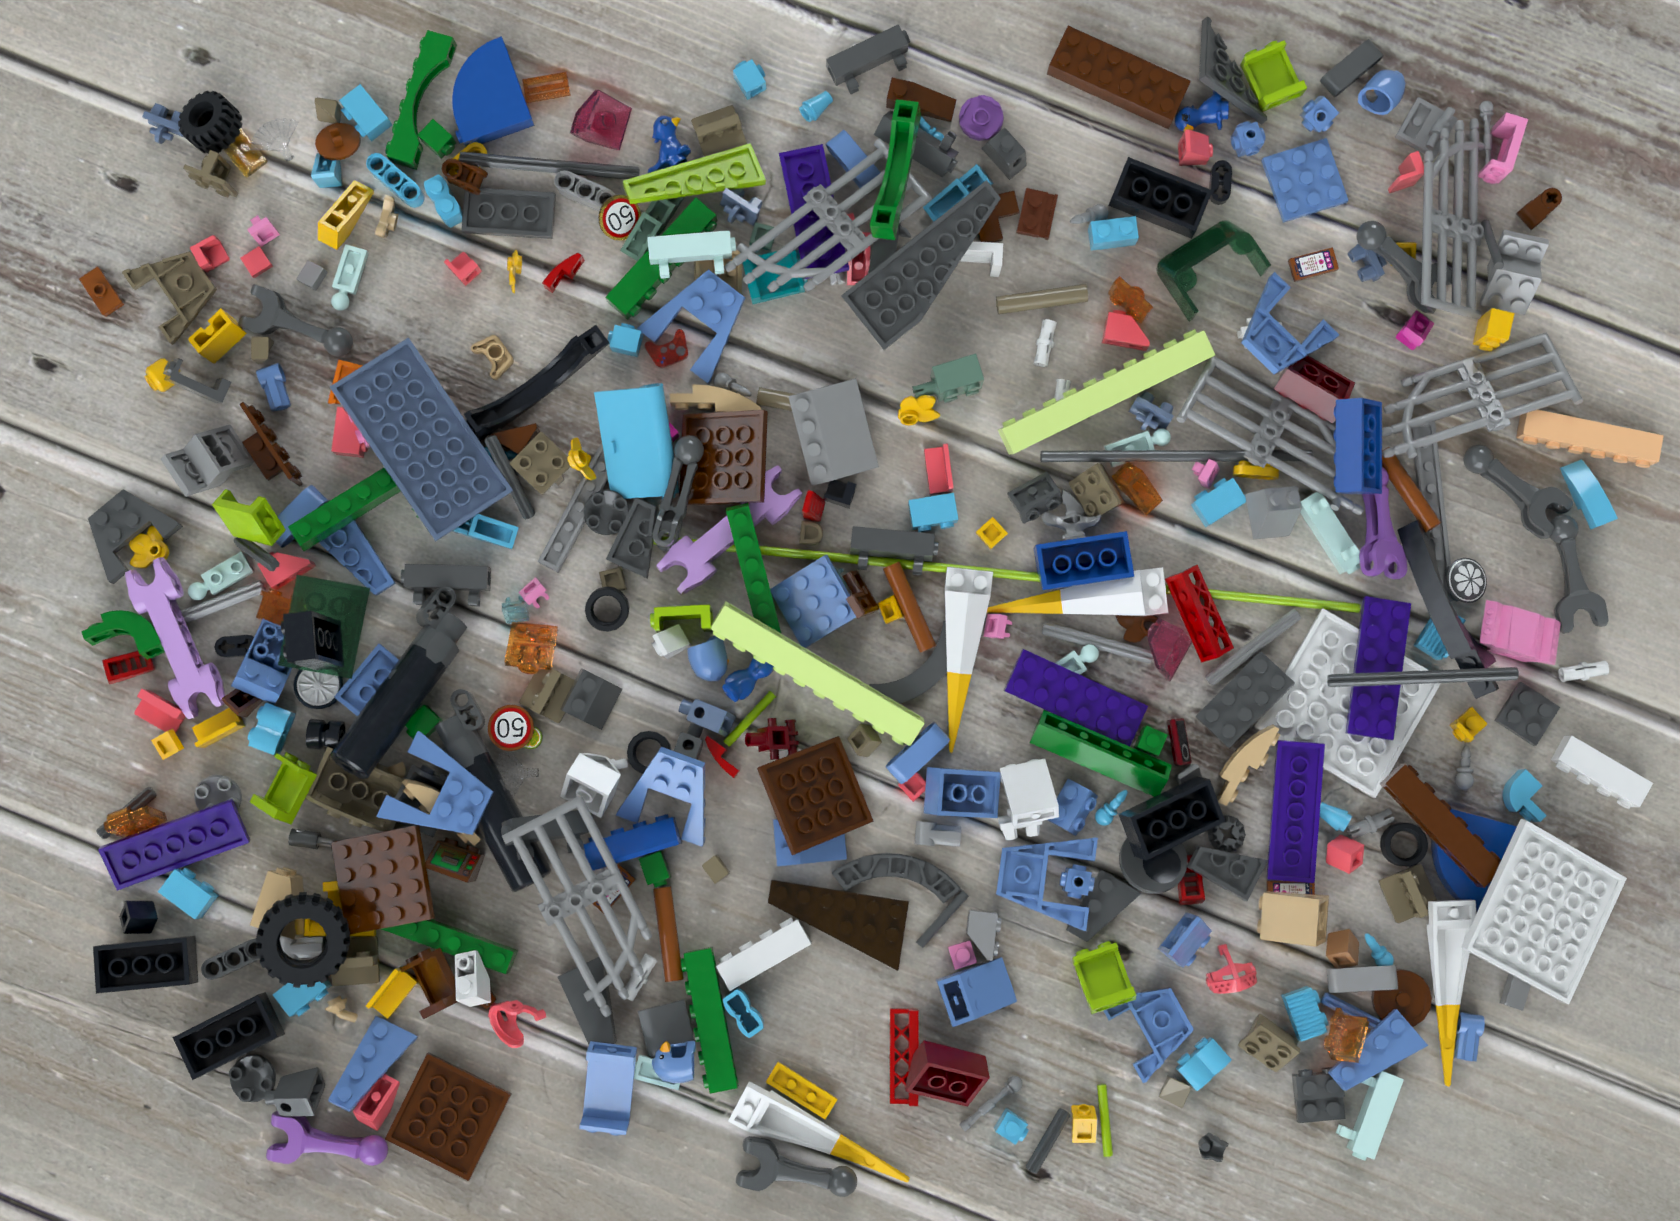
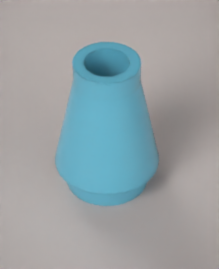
M824 91L802 102L799 111L806 121H816L829 104L833 102V99L827 91Z
M1323 802L1320 805V817L1336 831L1344 832L1352 818L1348 811Z

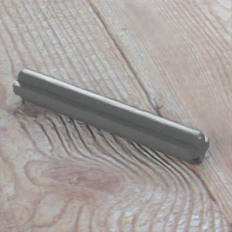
M497 436L487 437L485 444L498 469L513 489L511 495L522 517L525 520L532 518L535 515V511L510 465Z

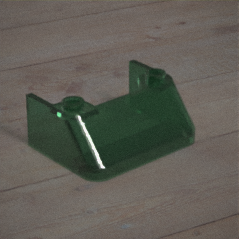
M1220 221L1163 257L1157 264L1156 272L1189 322L1199 312L1187 294L1197 283L1196 273L1192 269L1193 266L1228 244L1236 254L1248 257L1260 277L1271 266L1254 238L1230 221Z

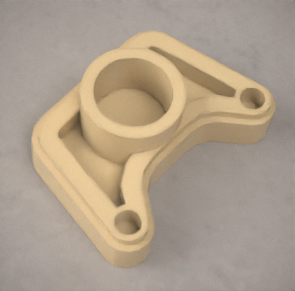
M385 195L381 217L375 231V235L378 237L387 238L389 230L395 231L398 214L394 213L395 198L393 196Z
M491 335L471 346V351L474 354H483L491 362L490 376L493 380H498L514 362L512 355L495 335Z

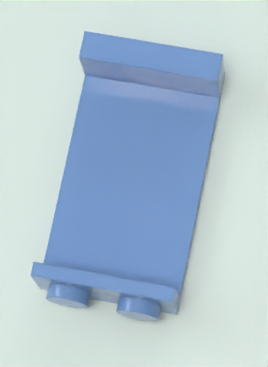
M590 1041L586 1053L588 1066L583 1116L579 1129L591 1133L606 1132L614 1136L626 1135L630 1122L637 1047Z

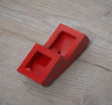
M576 253L558 264L542 282L544 288L553 293L564 275L573 279L585 261L580 253Z
M707 736L705 742L710 753L717 763L730 776L735 778L740 771L722 758L727 749Z

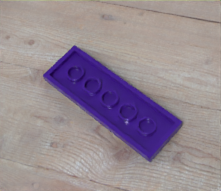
M823 144L779 153L792 214L806 204L803 197L811 189L820 184L824 188L831 185ZM813 210L793 224L796 237L820 219ZM827 226L798 247L800 259H803L834 235ZM839 242L806 268H826L846 253L845 247ZM848 263L835 273L849 271Z
M1368 596L1363 597L1353 673L1403 671L1411 603ZM1401 685L1351 686L1345 733L1394 740Z
M1025 649L1021 650L1003 690L1129 747L1148 708L1143 703Z
M1278 740L1276 743L1266 877L1268 880L1315 883L1325 751L1324 743Z
M233 799L100 846L98 851L118 891L174 869L250 842V837Z

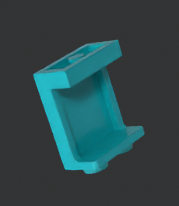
M799 249L792 251L776 264L791 268L801 260ZM777 251L758 256L766 260ZM749 259L742 263L745 275L751 273L757 267ZM766 271L747 285L753 305L805 292L803 286L808 281L805 278H792L784 285L779 286V289L770 292L767 286L772 281H776V278L780 275Z

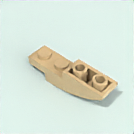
M693 384V393H670L671 407H675L676 410H688L689 407H698V410H711V407H715V412L761 410V407L750 399L730 390L714 386Z
M1272 724L1251 736L1225 763L1219 773L1226 780L1217 796L1219 803L1225 806L1229 802L1233 803L1238 794V790H1236L1240 781L1244 782L1249 774L1248 766L1256 770L1259 766H1264L1269 757L1267 751L1270 745L1274 746L1280 737V734L1277 733L1279 731L1277 726Z
M404 779L402 783L406 787L403 790L412 801L417 798L421 803L419 806L420 810L430 814L441 790L419 781ZM456 833L465 844L470 841L475 846L481 840L476 833L474 835Z

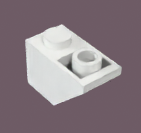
M679 624L653 635L655 641L652 645L660 657L664 656L669 659L691 646Z
M474 950L456 954V1001L469 1007L491 1003L490 978L478 951Z

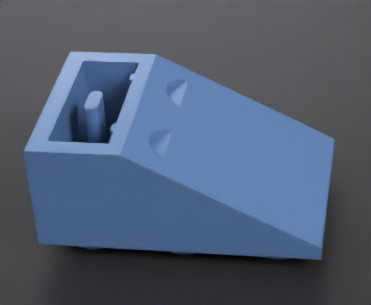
M262 619L231 687L273 705L278 700L294 665L288 663L287 659L284 658L283 645H285V635L282 634L281 626Z
M1002 957L936 979L952 1027L975 1020L1017 1002Z

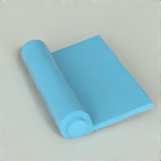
M655 383L639 388L594 392L610 490L619 493L624 499L662 496L663 499L674 459L663 384ZM678 481L676 484L673 498L676 497L675 494L679 493Z

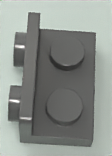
M1048 472L1007 493L1023 524L1037 519L1039 515L1057 508L1062 503L1060 490Z

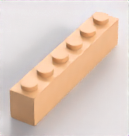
M1534 410L1520 415L1516 438L1522 439L1523 443L1530 445L1542 443L1546 444L1545 447L1549 449H1560L1561 447L1568 449V452L1574 454L1586 452L1591 453L1590 456L1594 458L1610 457L1613 458L1614 462L1627 463V461L1635 462V465L1638 467L1649 468L1651 465L1659 462L1664 435L1542 410Z

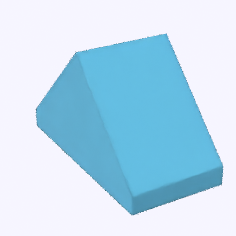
M317 153L311 177L319 188L342 186L340 160H328Z

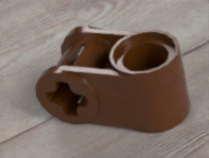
M453 158L447 159L442 164V172L447 182L463 188L472 194L480 195V186L483 179L488 176L485 170ZM452 168L459 169L456 175L451 176L448 174Z
M1548 188L1521 208L1516 215L1532 230L1559 206L1562 201V194L1556 188ZM1547 198L1551 200L1549 203L1546 201Z

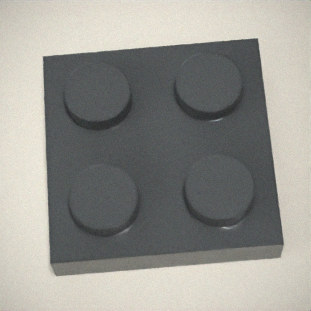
M1518 682L1494 721L1532 746H1536L1560 707L1524 683Z

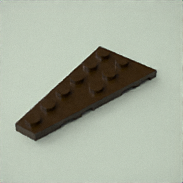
M771 880L769 904L897 971L899 970L909 901Z

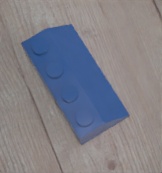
M1365 398L1338 399L1334 407V417L1336 419V429L1334 430V440L1336 442L1334 486L1336 493L1382 494V402Z
M1127 531L1037 544L1033 548L1042 590L1134 577Z
M668 814L655 817V823L647 825L646 821L633 824L634 829L624 831L623 827L610 831L611 836L603 839L616 864L682 844L675 817L669 818ZM588 838L589 843L584 844V851L592 870L607 867L593 838Z

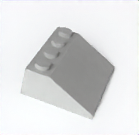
M856 378L788 396L812 486L879 467Z

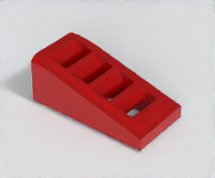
M808 490L802 509L804 519L820 522L825 507V500L814 491Z
M138 651L102 660L108 683L114 684L154 671L152 658L148 660L145 658L147 667L143 668L139 658L142 655ZM130 659H135L136 670H133ZM124 661L126 662L128 672L125 673L123 672V668L121 665V662ZM112 665H117L119 674L114 675Z
M1187 855V863H1189L1192 855ZM1187 867L1185 873H1195V876H1183L1182 880L1178 883L1180 905L1202 904L1205 901L1202 876ZM1196 882V886L1185 887V883ZM1197 892V895L1186 896V893Z

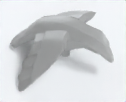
M1063 489L1061 496L1062 502L1066 506L1065 516H1056L1047 511L1042 515V520L1046 525L1064 530L1066 534L1062 535L1063 539L1086 537L1084 529L1097 526L1100 523L1101 514L1085 517V511L1080 502L1071 493Z

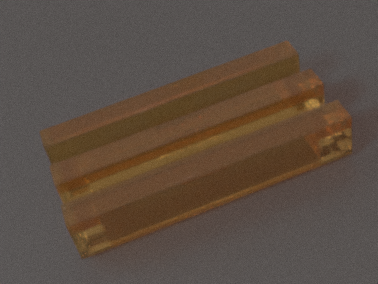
M567 72L522 79L527 103L571 96ZM563 80V82L561 83L547 84L539 87L528 88L529 85ZM565 88V89H562V90L551 91V92H545V91H550V90H556V89ZM545 92V93L530 95V94H533V93Z

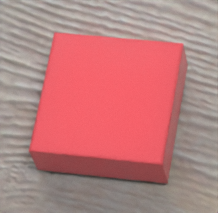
M260 246L240 258L253 278L273 267Z
M916 772L908 781L903 784L899 783L898 786L914 802L925 792L926 781Z

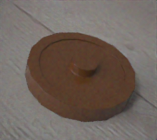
M1396 969L1398 989L1372 991L1373 1009L1381 1020L1393 1009H1397L1407 1022L1414 1027L1422 1022L1430 1011L1432 1002L1430 988L1424 979L1409 970Z

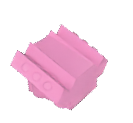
M1486 600L1480 643L1487 646L1486 651L1515 660L1555 665L1561 622L1514 606Z

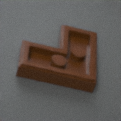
M1015 191L998 194L1001 198L999 203L978 233L980 242L993 243L1003 240L998 219L1019 214Z
M858 570L848 572L842 576L852 592V595L847 597L846 600L857 619L879 610L877 602Z

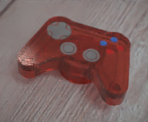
M678 329L674 339L666 344L656 345L650 341L645 343L646 351L660 369L687 359L689 355L685 333L682 329Z

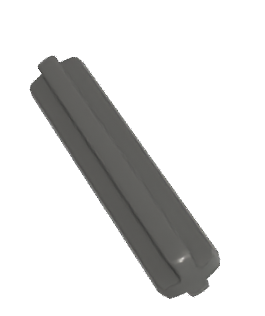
M238 537L234 538V543L237 547L269 571H275L276 567H279V562L276 558L253 541Z
M151 787L145 788L96 830L97 834L102 839H107L156 798V792Z
M1062 1108L1058 1109L1026 1165L1027 1170L1034 1174L1038 1173L1070 1118L1069 1112Z

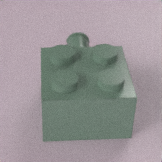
M976 353L933 366L930 375L931 381L912 386V390L916 399L920 396L935 394L938 402L944 400L945 403L957 400V396L962 394L971 396L979 393V389L982 388L984 376Z

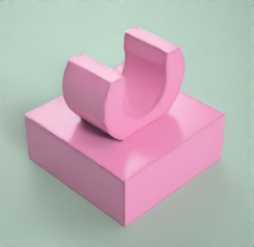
M257 215L250 220L253 226L247 230L261 247L280 235L267 217L261 220Z
M1208 459L1206 465L1195 462L1192 470L1195 475L1199 476L1198 480L1201 486L1210 489L1220 468L1217 462Z
M536 577L519 591V594L527 604L530 605L532 603L536 608L540 607L536 602L539 596H543L546 600L549 599L545 592V587Z
M987 614L983 636L1000 639L1010 637L1009 633H1005L1006 625H1012V622L1007 620L1008 616Z

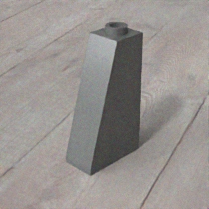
M600 957L587 962L596 983L607 975ZM578 967L558 976L588 1045L590 1041L615 1044L617 1040L609 986L602 991V994L606 1000V1005L610 1008L611 1015L604 1017L594 998L587 1002L583 993L588 991L589 988Z

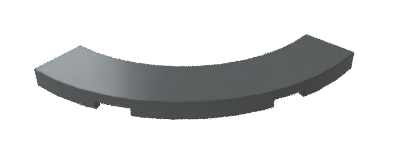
M943 621L941 635L936 648L920 668L897 681L869 684V686L899 704L912 700L932 688L947 672L945 621Z
M882 853L863 856L842 865L832 872L845 891L869 879L899 877L926 887L944 904L961 890L951 877L936 866L922 859L903 854Z

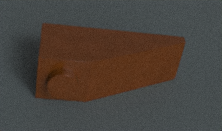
M891 78L886 108L894 109L896 99L919 102L921 116L952 122L956 99L915 82Z

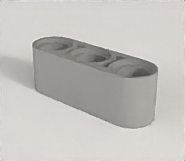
M564 170L558 172L555 176L556 188L562 196L601 213L604 212L607 206L601 204L604 198L609 197L612 201L617 199L614 192L609 188L572 172ZM564 180L571 181L568 187L560 186ZM584 189L592 190L588 196H582L581 192Z
M1396 965L1327 969L1329 993L1398 989Z

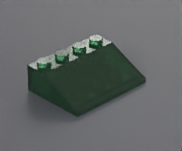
M296 575L289 613L314 611L341 621L344 667L317 671L288 663L283 655L285 635L283 637L278 666L352 679L370 588Z

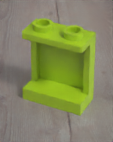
M1277 40L1272 41L1262 50L1257 51V49H1253L1247 52L1240 64L1249 86L1258 100L1261 112L1303 96L1307 89L1304 80L1299 82L1285 51V46L1287 45L1285 40L1277 42Z
M225 489L212 503V506L234 537L273 546L286 530L265 497L258 496L249 506L238 503L231 491Z
M710 604L654 607V613H650L651 627L657 633L663 631V621L701 619L703 631L713 632L711 630L713 609Z
M288 752L285 755L276 753L274 757L280 760L282 764L265 797L253 794L249 802L272 818L292 825L317 774L310 770L311 765L298 760V757Z
M1110 941L1099 944L1097 946L1098 949L1092 951L1083 949L1076 952V956L1072 957V962L1091 1015L1136 1000L1137 995L1134 987L1131 986L1118 951L1117 942L1111 944Z

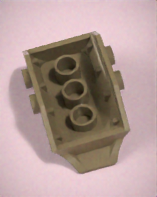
M327 747L316 771L317 776L305 799L327 809L326 814L340 819L342 815L349 818L348 823L359 828L365 825L385 832L405 826L394 820L376 817L386 795L395 798L404 779L387 772L388 767L379 763L368 779H360L337 765L330 755L333 749Z

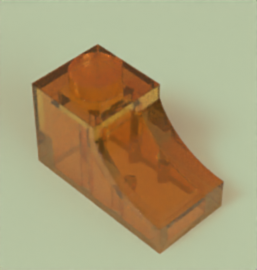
M1126 462L1111 476L1121 492L1126 494L1146 516L1163 501L1143 470L1130 462Z

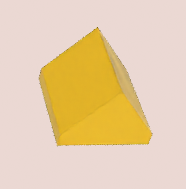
M894 595L878 602L886 624L904 618Z

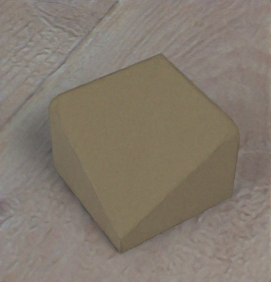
M315 98L317 119L321 122L340 123L342 107L337 100Z
M252 337L251 359L257 364L267 361L274 341L269 337Z
M862 723L847 738L857 756L869 757L882 743L872 726Z
M714 855L702 865L714 884L730 874V871L718 855Z
M1167 1075L1158 1097L1183 1108L1192 1087Z

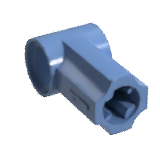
M277 363L256 370L257 378L261 387L265 390L271 411H282L290 407L291 403L284 384L286 378L281 365Z
M1459 1012L1454 1058L1477 1062L1479 1037L1483 1035L1485 1028L1484 1016Z

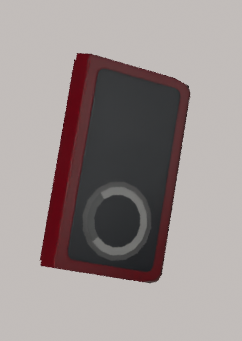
M1184 719L1167 720L1174 765L1190 764L1192 760Z

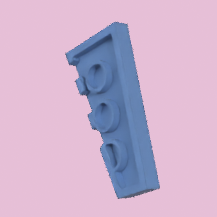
M356 520L319 542L374 595L377 596L396 584Z
M1393 1009L1336 1063L1328 1073L1343 1090L1347 1091L1427 1047L1428 1044L1397 1009Z
M375 1016L328 1101L350 1112L371 1090V1087L383 1077L392 1064L404 1054V1051L417 1040L418 1036Z

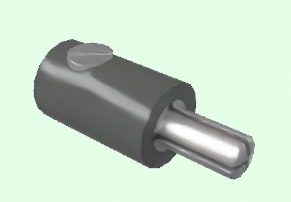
M294 828L290 831L288 841L290 846L316 850L320 845L332 847L331 842H335L334 839L322 838L320 832Z

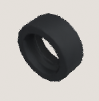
M614 587L598 588L591 593L586 602L585 614L588 622L599 631L609 632L617 630L628 617V599L622 591ZM612 596L620 603L621 612L616 620L602 622L595 616L594 604L600 597Z
M640 732L628 744V762L639 773L643 774L648 767L639 763L636 757V749L642 741L648 739L655 740L661 747L671 750L668 740L658 732Z
M1399 822L1389 826L1381 836L1380 848L1388 862L1396 866L1410 867L1417 865L1424 859L1428 851V840L1420 827L1412 823ZM1408 831L1415 836L1418 843L1417 850L1411 857L1400 858L1393 853L1391 839L1397 832Z

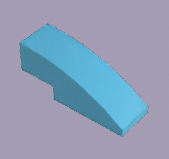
M976 164L960 179L954 180L927 203L923 209L935 221L986 180L990 185L994 183L981 166Z
M1582 459L1560 468L1578 510H1582L1590 530L1618 519L1604 490Z
M478 514L452 532L512 549L519 527Z

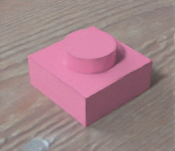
M970 940L948 947L955 970L977 963Z

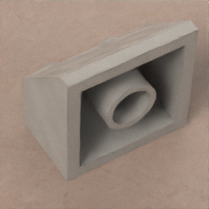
M1298 486L1265 488L1245 494L1253 540L1290 536L1302 509Z

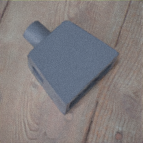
M684 699L679 706V712L687 715L686 720L725 737L729 735L736 718L735 715L698 699H695L693 703Z

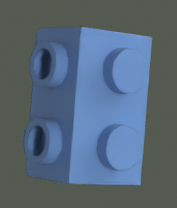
M1067 779L1057 797L1059 817L1048 819V821L1076 836L1083 829L1089 812L1095 808L1098 795L1084 786Z

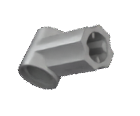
M916 821L914 844L960 846V826L937 825V823Z
M325 936L304 937L295 940L280 937L283 951L291 958L300 960V958L317 957L326 946Z

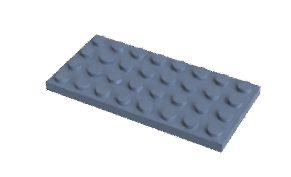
M409 338L330 386L331 391L435 542L513 491Z

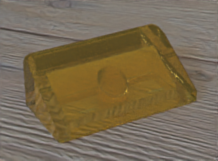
M241 128L239 129V136L235 138L236 141L233 144L231 143L229 148L224 151L247 178L264 166L268 160Z

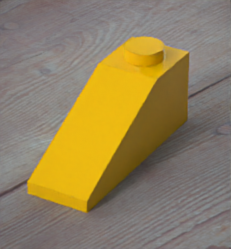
M354 180L318 221V240L338 250L350 236L374 194V190Z

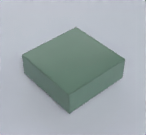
M755 222L749 245L753 244L774 227ZM774 239L761 249L771 251Z

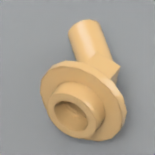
M338 996L327 1002L329 1007L325 1008L326 1011L336 1014L341 1019L353 1023L356 1022L358 1014L344 1010L347 998L342 1000L341 996Z

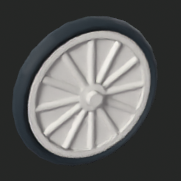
M301 667L294 678V693L299 702L311 709H324L337 701L334 696L343 687V679L337 668L317 671Z

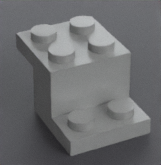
M1504 229L1497 243L1504 266L1501 269H1496L1492 258L1487 265L1488 283L1480 299V305L1525 315L1542 280L1540 263L1549 246V239Z
M231 425L195 434L183 449L164 454L161 458V461L185 497L219 487L233 471L250 467L254 463V460Z

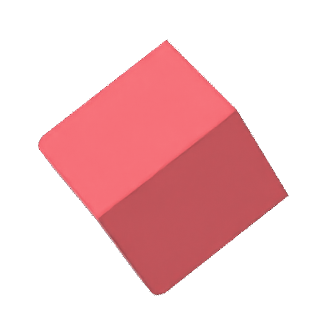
M215 235L190 247L196 261L205 272H209L230 260L221 241Z
M465 252L460 253L451 262L448 259L444 261L446 266L465 286L482 272L480 267Z
M1339 835L1327 844L1326 863L1350 874L1363 864L1364 844L1344 835Z

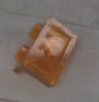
M269 588L268 592L262 590L260 592V595L263 597L256 618L281 625L283 614L309 611L310 605L303 603L304 598L291 595L290 599L282 597L283 592Z
M1336 1008L1334 1016L1332 1015L1330 1018L1329 1035L1325 1036L1324 1048L1327 1050L1331 1060L1359 1063L1369 1026L1368 1018L1344 1015L1341 1008Z

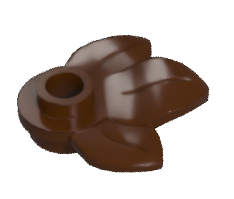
M1116 615L1118 623L1127 629L1123 639L1128 642H1140L1145 636L1156 635L1161 628V622L1156 615ZM1146 621L1152 622V629L1145 627Z

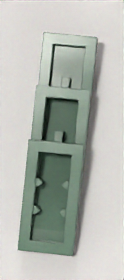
M684 197L652 201L646 212L641 214L620 251L638 261L648 250L647 237L660 236Z

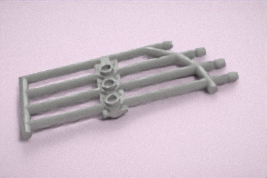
M1474 118L1470 121L1471 131L1468 142H1464L1463 120H1457L1455 123V144L1449 147L1448 128H1442L1440 131L1439 156L1434 161L1433 151H1426L1424 155L1421 304L1473 319H1480L1482 312L1476 310L1477 246L1481 245L1484 228L1481 223L1477 222L1478 151H1483L1485 144L1479 142L1478 119ZM1464 150H1469L1468 219L1463 218ZM1454 155L1453 214L1448 213L1449 157ZM1439 172L1437 210L1433 208V179ZM1432 232L1438 234L1437 299L1431 297ZM1447 237L1453 238L1452 303L1446 302ZM1462 241L1467 242L1466 307L1461 306Z
M881 138L877 139L874 143L877 150L827 188L820 184L811 189L803 197L806 204L749 247L744 243H740L736 247L740 254L734 257L732 261L726 263L724 266L725 270L730 272L736 266L749 259L757 267L743 278L746 284L753 282L755 278H758L766 271L775 273L780 276L776 278V281H772L767 286L770 292H774L779 289V286L784 285L792 278L813 277L812 280H809L803 286L808 292L880 239L874 238L872 233L866 237L859 229L860 226L871 219L874 205L853 221L845 211L882 184L885 170L839 205L831 195L883 156L887 159L888 146ZM910 172L906 191L912 188L919 197L902 209L899 223L932 199ZM813 210L820 218L768 259L764 260L756 254L757 251ZM825 226L834 234L791 268L776 264ZM839 242L847 250L846 253L826 268H806Z
M1546 332L1493 349V351H1487L1402 379L1401 384L1403 387L1411 386L1413 383L1417 385L1407 399L1383 407L1385 414H1391L1396 410L1400 411L1403 409L1404 412L1400 423L1382 429V437L1402 432L1404 443L1382 451V455L1384 458H1389L1395 454L1407 452L1408 457L1411 459L1417 456V448L1485 426L1488 432L1498 431L1511 425L1510 418L1572 399L1574 404L1578 405L1583 402V399ZM1541 343L1547 354L1485 373L1480 365L1482 362ZM1549 362L1553 363L1557 371L1494 392L1490 381ZM1458 371L1462 381L1422 394L1431 379ZM1562 380L1567 391L1505 411L1499 401ZM1467 389L1471 400L1412 418L1415 405ZM1477 408L1481 416L1480 419L1415 440L1412 438L1411 428Z
M1215 356L1209 358L1178 414L1177 421L1184 423L1189 418L1245 450L1246 453L1243 457L1255 466L1259 465L1264 468L1266 463L1326 496L1332 500L1331 509L1337 511L1341 505L1348 510L1351 509L1355 514L1361 515L1364 509L1344 497L1343 493H1336V488L1334 491L1271 455L1275 446L1334 479L1336 465L1335 469L1281 439L1280 436L1284 429L1332 455L1334 458L1336 442L1332 433H1334L1336 425L1322 420L1312 411L1300 407L1298 403L1281 396L1275 390ZM1216 367L1272 399L1273 402L1269 409L1211 377L1210 375ZM1205 384L1262 415L1264 419L1260 426L1202 394L1201 392ZM1196 401L1254 433L1255 436L1251 443L1193 411L1192 408ZM1295 412L1318 425L1326 441L1289 421L1292 413Z
M580 795L502 835L505 844L513 841L544 901L538 904V907L547 925L556 924L589 988L588 991L583 993L587 1002L594 998L597 1006L600 1007L602 1015L608 1017L611 1015L609 1006L606 1005L602 991L613 982L622 1000L629 997L620 973L627 961H629L634 973L638 977L644 974L633 948L638 929L641 930L645 940L650 939L652 935L584 799ZM575 808L578 809L608 868L596 875L564 815ZM556 819L587 879L573 886L543 827L544 824ZM532 830L535 831L565 891L554 897L551 896L521 837ZM617 890L620 891L631 913L627 936L606 897ZM598 901L623 950L615 965L585 907ZM577 912L608 973L598 983H596L564 921L565 917Z

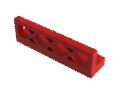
M1198 564L1165 578L1201 663L1219 658L1234 649ZM1188 574H1193L1195 578V585L1192 584ZM1200 595L1203 597L1205 601L1204 606L1201 604L1199 600ZM1209 616L1213 619V627L1209 623ZM1218 637L1221 638L1224 644V648L1222 649L1220 648V645L1218 643Z
M890 1008V1104L918 1106L917 1094L908 1092V1098H895V1088L901 1082L906 1086L904 1079L908 1076L913 1054L919 1047L918 1009ZM895 1014H908V1024L902 1030L895 1024ZM895 1028L899 1031V1033L896 1036ZM901 1035L908 1040V1048L902 1054L895 1048V1041ZM895 1052L899 1055V1057L896 1060ZM907 1052H908V1060L904 1057V1055H905ZM901 1058L908 1064V1071L902 1077L895 1071V1064Z

